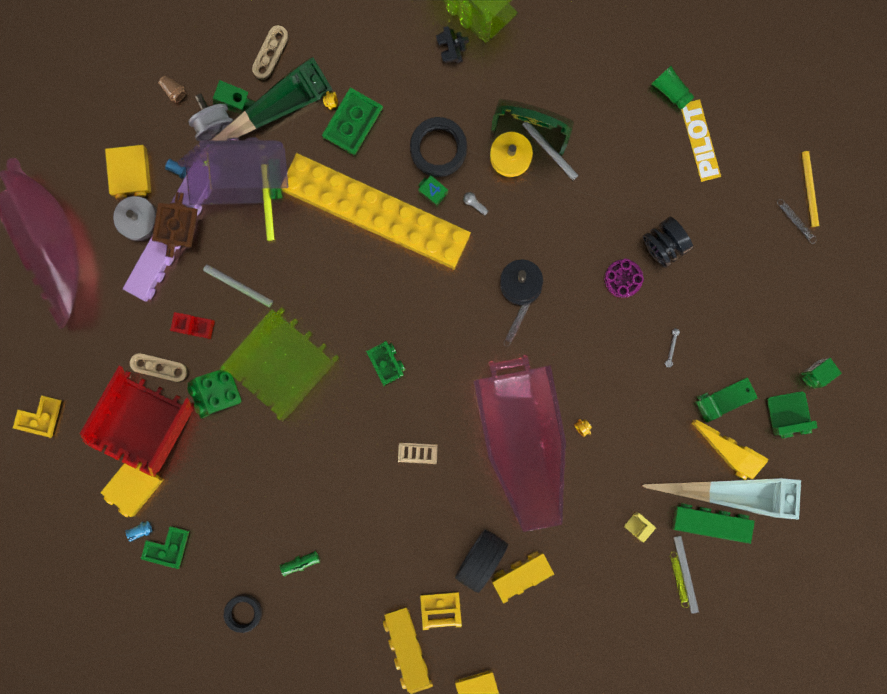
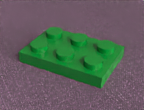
M350 87L323 132L322 138L355 156L382 111L383 106Z

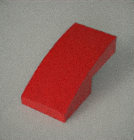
M174 312L170 331L211 339L215 321Z

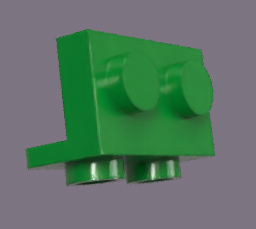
M384 341L382 344L366 351L383 386L404 376L402 371L405 368L401 360L396 361L394 354L397 352L392 343L388 344L387 341Z

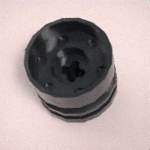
M671 216L659 224L661 232L653 228L650 230V233L647 232L642 236L652 257L665 268L671 265L670 261L675 262L677 260L675 252L683 256L693 249L690 237L679 222Z

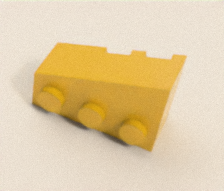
M533 552L527 556L528 560L521 562V560L516 561L510 565L511 569L505 572L502 569L493 574L494 578L491 580L503 604L508 602V598L516 594L520 595L524 592L523 590L535 586L554 575L543 552Z

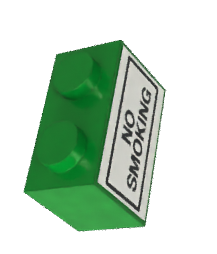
M831 358L821 359L802 372L804 376L803 381L808 387L813 389L826 386L842 374Z

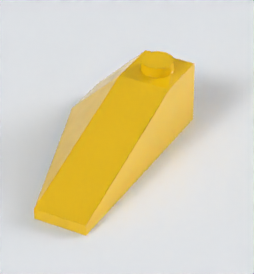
M693 420V426L724 461L736 471L735 475L741 479H753L768 462V458L749 447L738 446L734 439L727 436L722 437L719 431L698 420Z

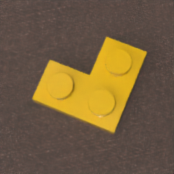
M41 395L37 413L17 410L13 428L52 438L62 400Z

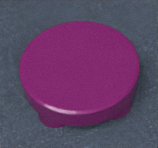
M620 259L613 262L607 268L604 281L610 293L617 297L626 298L639 291L644 277L640 267L635 262L629 259Z

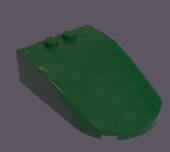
M499 99L493 116L491 135L495 133L500 115L508 112L514 116L513 118L548 129L561 128V133L565 136L559 155L563 156L572 133L573 120L530 104Z

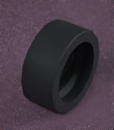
M241 594L235 596L227 603L224 608L223 617L226 625L231 630L245 633L258 625L262 616V609L256 598ZM246 602L253 607L254 618L249 624L239 625L232 619V609L237 603Z

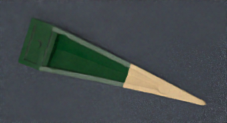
M314 57L293 68L194 156L198 157L258 127L319 100L326 95L327 91L331 92L333 89Z

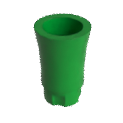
M672 66L666 69L652 83L673 104L676 103L680 109H683L694 98L693 94L689 92L690 89L682 82Z

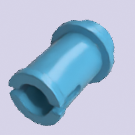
M169 159L165 165V170L179 175L181 179L185 178L190 170L187 164L182 165L172 159Z
M142 521L140 525L126 530V536L131 542L141 536H148L152 532V527L148 521Z

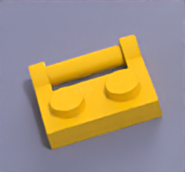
M459 592L420 595L423 630L444 626L462 627ZM455 613V618L428 620V615Z

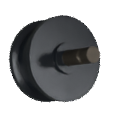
M520 259L512 261L503 269L501 274V291L508 301L516 305H527L539 297L542 291L543 275L535 263Z

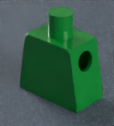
M219 80L213 96V105L225 104L228 110L242 114L243 109L249 108L255 101L248 98V91ZM238 98L241 101L235 102L234 99Z

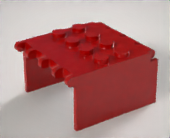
M119 365L82 428L80 435L88 446L100 452L106 446L104 454L116 460H119L124 455L122 463L135 469L141 463L139 471L155 477L194 409V403H190V399L186 398L181 405L178 403L180 399L178 395L173 400H170L161 395L163 388L158 387L157 391L154 392L144 387L146 380L143 378L139 384L129 380L128 378L131 373L128 371L124 372L123 367Z

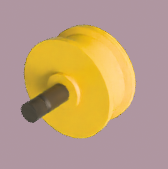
M503 133L495 139L491 146V165L497 173L503 176H519L528 169L533 155L532 146L529 140L520 133Z

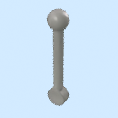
M677 328L672 331L673 339L668 360L665 362L666 367L673 366L672 356L677 335L680 333Z

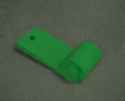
M747 377L711 395L707 392L698 396L696 404L705 423H708L758 397Z

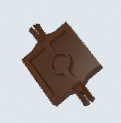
M176 192L175 203H158L152 241L167 245L165 257L173 258L175 247H192L198 210L182 204L184 193Z

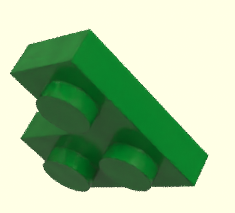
M170 526L165 544L146 540L141 560L179 569L189 531Z

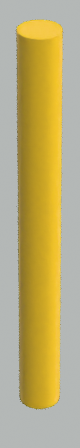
M809 151L802 152L811 226L818 227L819 219Z

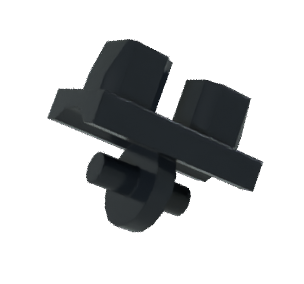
M449 26L444 27V31L436 35L440 46L448 44L449 47L448 50L441 52L442 60L446 63L453 61L457 63L463 62L461 52L466 51L465 44L469 43V38L462 37L461 32L455 34V30L450 29Z

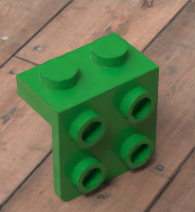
M229 368L196 377L187 383L188 393L194 400V408L196 413L199 414L200 419L241 403V397Z
M800 391L773 396L767 399L774 435L788 438L793 437L795 432H800V435L810 434L812 429L818 428L817 422L811 421L805 392Z

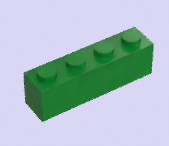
M681 503L680 507L675 506L671 529L751 544L755 521L749 520L750 516L738 514L737 517L730 516L731 512L721 510L716 514L711 513L710 508L700 507L699 510H694L692 505Z

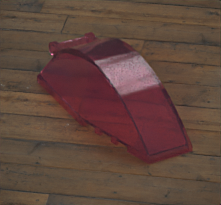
M10 158L6 163L7 171L3 170L0 172V177L6 187V190L0 193V218L26 271L31 269L36 278L32 279L34 285L40 284L44 291L41 294L42 299L50 301L52 308H49V311L58 327L62 329L70 318L78 286L79 261L75 238L70 223L56 199L43 186L22 172L20 163L16 158Z
M522 355V358L497 363L491 361L489 366L492 377L473 380L488 458L523 532L562 525L566 439L551 365L530 370L527 355ZM524 365L525 371L500 376L496 374L497 370Z

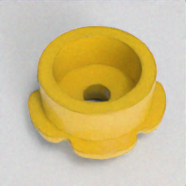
M327 91L326 96H323V102L325 107L332 110L338 107V98L335 92L330 93Z
M578 419V422L574 425L576 430L583 437L587 434L590 435L592 427L586 419L583 421Z

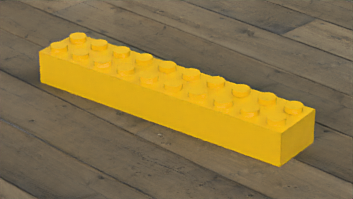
M296 153L280 187L283 192L453 270H455L470 238L471 232L298 153Z

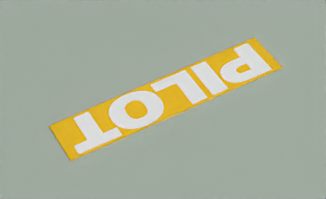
M700 99L691 101L681 110L701 182L721 177L701 101Z

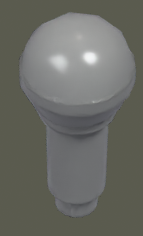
M467 192L464 194L463 201L465 204L472 205L481 214L486 215L488 213L486 207L476 200L477 198L474 193Z

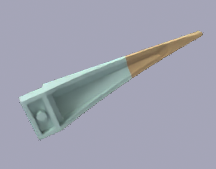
M779 478L642 485L644 488L770 517L799 519L801 480Z

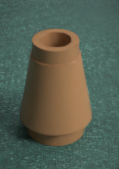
M166 75L160 78L158 84L171 101L178 103L186 96L184 86Z

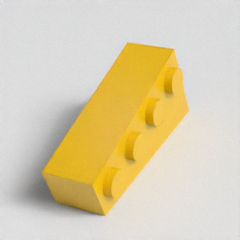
M404 608L384 615L386 620L383 621L385 631L389 632L391 636L388 642L391 651L395 650L397 656L394 662L397 670L401 669L403 676L400 678L402 688L407 689V692L412 694L433 687L432 681L429 680L427 675L426 663L421 656L422 650L416 639V632L409 610Z

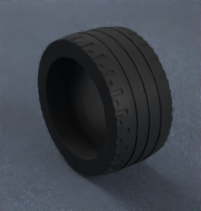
M434 117L423 121L414 130L410 140L412 160L427 175L443 177L454 173L463 164L467 154V140L463 130L454 121L443 117ZM433 130L449 132L457 142L455 157L444 165L428 163L420 152L422 138Z
M484 530L464 559L455 579L469 589L479 593L507 550L508 543L490 531Z

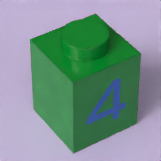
M431 175L428 179L425 177L418 185L420 187L418 190L419 194L435 207L448 194V189Z

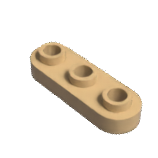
M277 25L270 29L252 66V71L256 78L264 80L272 74L288 40V33L284 27ZM278 34L282 35V38L279 40L276 39ZM269 51L274 52L273 56H268L267 54ZM261 68L266 69L264 73L259 72Z
M138 353L133 355L130 360V367L133 371L158 378L181 382L188 374L184 364ZM140 360L144 361V365L142 367H139L138 362ZM159 364H161L163 367L161 371H157V366ZM177 369L181 370V374L179 376L175 375V371Z

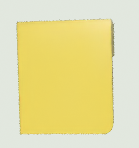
M635 512L624 525L628 531L643 543L656 529L654 525L638 512Z

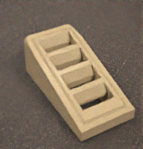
M399 443L398 462L437 464L438 445ZM405 447H409L408 458H404ZM413 447H416V459H412ZM420 448H424L423 459H420ZM428 448H432L431 460H427Z

